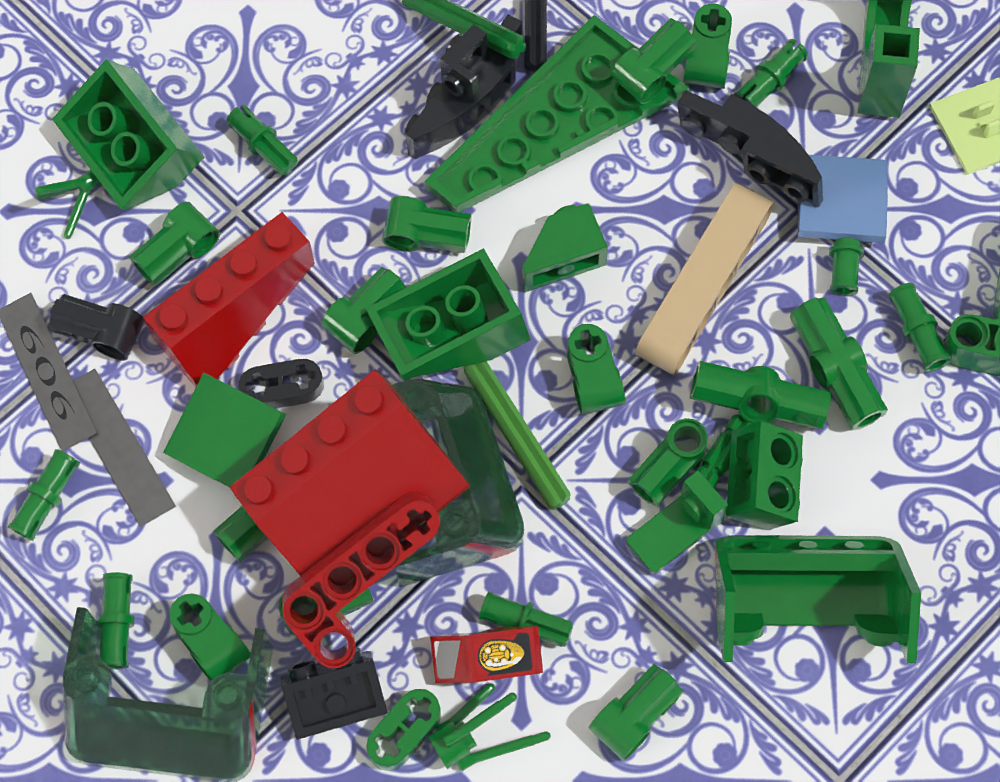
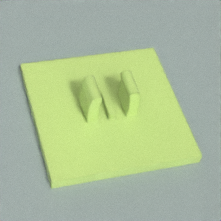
M1000 77L929 104V108L966 175L1000 163Z

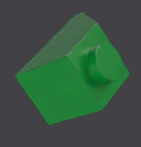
M589 203L580 206L567 205L558 209L553 215L548 216L522 267V286L525 293L606 266L608 246Z

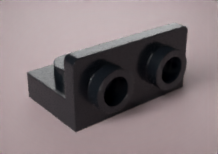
M356 648L351 661L340 668H328L322 664L316 666L315 661L301 662L289 667V674L281 676V687L297 740L388 713L371 651L361 652L360 648Z

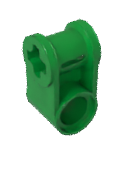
M716 3L707 4L696 12L692 36L697 41V47L686 57L684 84L725 89L730 56L728 48L732 16L729 10L722 5Z
M582 324L575 327L568 338L567 362L572 375L574 393L581 415L625 405L626 399L618 368L615 366L605 332L599 326L593 324ZM588 345L590 351H594V354L587 355L585 349H580V346Z
M194 593L184 594L173 602L169 615L178 638L189 650L193 660L214 686L252 657L251 652L237 633L228 624H225L209 602L201 595ZM191 612L195 617H200L201 623L194 627L192 623H186L184 617Z

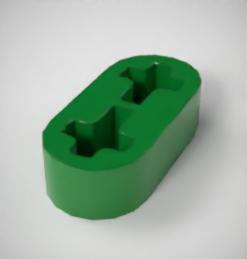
M426 689L409 691L373 729L367 739L366 748L370 760L376 767L386 771L399 769L436 729L441 719V708L438 699L433 693ZM425 702L429 703L428 713L430 719L425 721L422 718H418L410 728H407L405 724L412 716L409 706L412 703L418 706L423 705ZM399 731L402 732L403 735L396 744L399 754L396 757L390 754L385 755L383 758L379 757L381 749L378 741L383 738L389 742Z

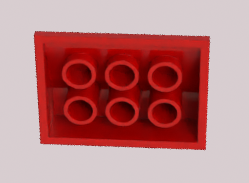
M374 369L229 488L255 524L301 576L402 496L411 492L426 494L432 499L439 513L471 486L393 385ZM415 509L408 512L410 522L415 521L419 526L426 522L424 512L419 514ZM395 522L392 523L391 526L395 528L400 541H404L403 530L399 531ZM376 537L367 544L366 550L373 556H383L391 550L392 542L385 537ZM341 566L333 569L328 578L336 585H346L352 581L355 573L350 568Z

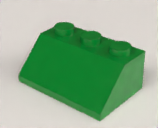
M105 59L52 118L59 130L122 210L131 209L178 187L205 158L137 71Z

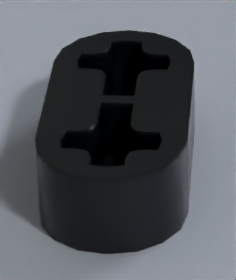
M294 359L255 366L245 371L239 380V390L275 409L312 402L321 395L324 389V379L320 367L309 359ZM307 373L308 378L311 379L308 381V388L300 389L298 383H295L299 380L298 374ZM255 382H264V385L267 387L264 389V396L256 397L255 392L252 391L255 389Z

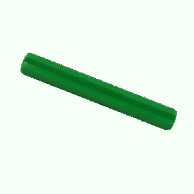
M402 0L404 6L461 34H464L475 24L487 33V47L511 59L518 58L520 53L526 49L522 35L450 0Z

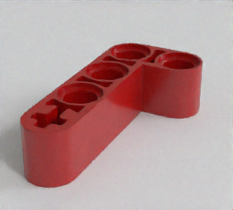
M411 492L402 496L285 589L282 597L283 618L304 646L323 666L340 668L351 661L356 650L353 628L340 610L426 544L438 532L440 517L434 502L426 494ZM412 509H415L419 514L424 512L426 522L420 526L415 521L410 522L408 512ZM395 522L399 531L403 530L404 541H400L395 528L391 526L392 523ZM376 537H385L392 542V547L383 556H373L367 552V544ZM345 566L353 570L355 573L354 578L346 585H336L328 578L330 572L337 567ZM300 596H308L316 601L317 606L313 612L302 615L296 613L291 608V603ZM329 633H340L346 638V643L337 650H329L321 645L322 638Z

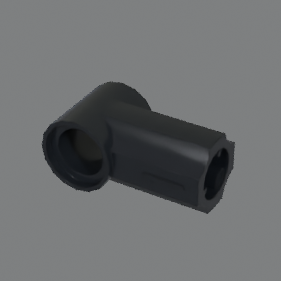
M63 294L59 299H56L50 311L49 328L54 333L91 344L96 351L107 357L125 361L128 360L144 324V319L137 311L124 305L110 303L107 307Z

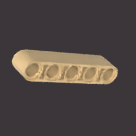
M738 183L732 186L642 335L635 351L636 356L672 375L677 374L764 228L773 210L774 201Z

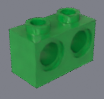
M762 420L732 431L726 517L765 530L798 522L801 467L803 462V435Z

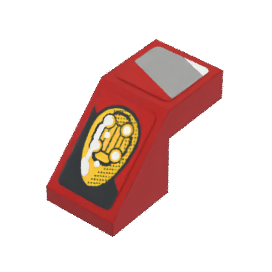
M538 626L498 627L478 633H451L430 637L435 683H474L543 673Z

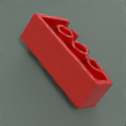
M281 212L143 317L153 340L195 388L203 373L218 379L226 369L229 370L240 357L239 352L253 335H258L266 325L265 320L275 307L282 305L315 264L310 241Z

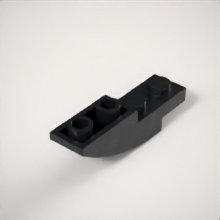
M507 14L501 25L522 35V21ZM487 47L488 56L472 71L478 77L479 97L473 103L462 95L460 97L454 96L445 88L443 83L436 82L429 91L426 100L427 105L421 114H414L405 128L404 136L407 141L408 155L417 159L453 142L485 118L516 82L515 60Z
M685 90L678 100L677 106L680 126L687 133L697 138L705 137L718 143L725 151L731 154H742L744 173L755 182L763 185L768 183L785 191L790 198L798 202L807 201L817 207L823 202L822 176L802 145L783 126L765 112L733 94L729 96L723 106H720Z

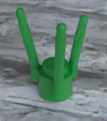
M489 683L454 715L437 725L438 731L429 735L428 738L447 769L458 763L461 770L464 771L475 763L548 741L551 738V734L545 731L471 753L469 750L476 747L477 744L470 732L500 713L517 699V695L511 692L464 723L463 720L494 692L495 685Z

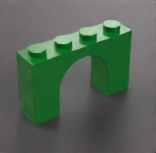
M866 0L858 114L900 118L918 66L920 28L908 27L912 0Z

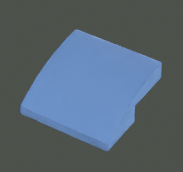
M809 155L822 176L823 202L819 207L807 201L798 202V237L822 239L854 238L864 242L885 243L888 205L887 160Z

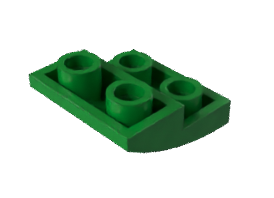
M203 373L163 453L230 487L265 459L287 414Z

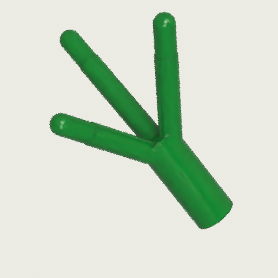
M89 170L77 179L38 186L35 188V196L38 200L79 189L80 193L64 232V237L70 239L90 191L101 183L93 172Z

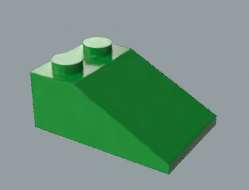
M484 248L365 308L403 380L490 361L531 340L521 311Z

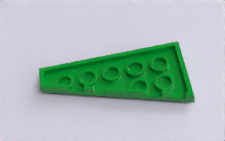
M593 15L424 181L425 189L452 211L462 212L676 103L685 90L689 91V87L669 73L664 87L650 102L641 104L611 77V70L617 60L631 48L637 47L597 16Z

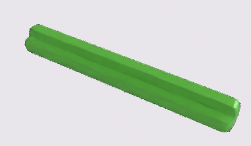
M488 362L464 366L466 377L548 507L555 510L565 505L570 500V491Z

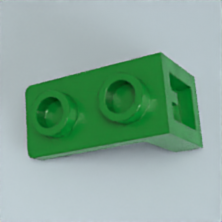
M696 471L684 481L681 496L629 535L626 539V544L651 574H657L724 521L728 504L699 471Z

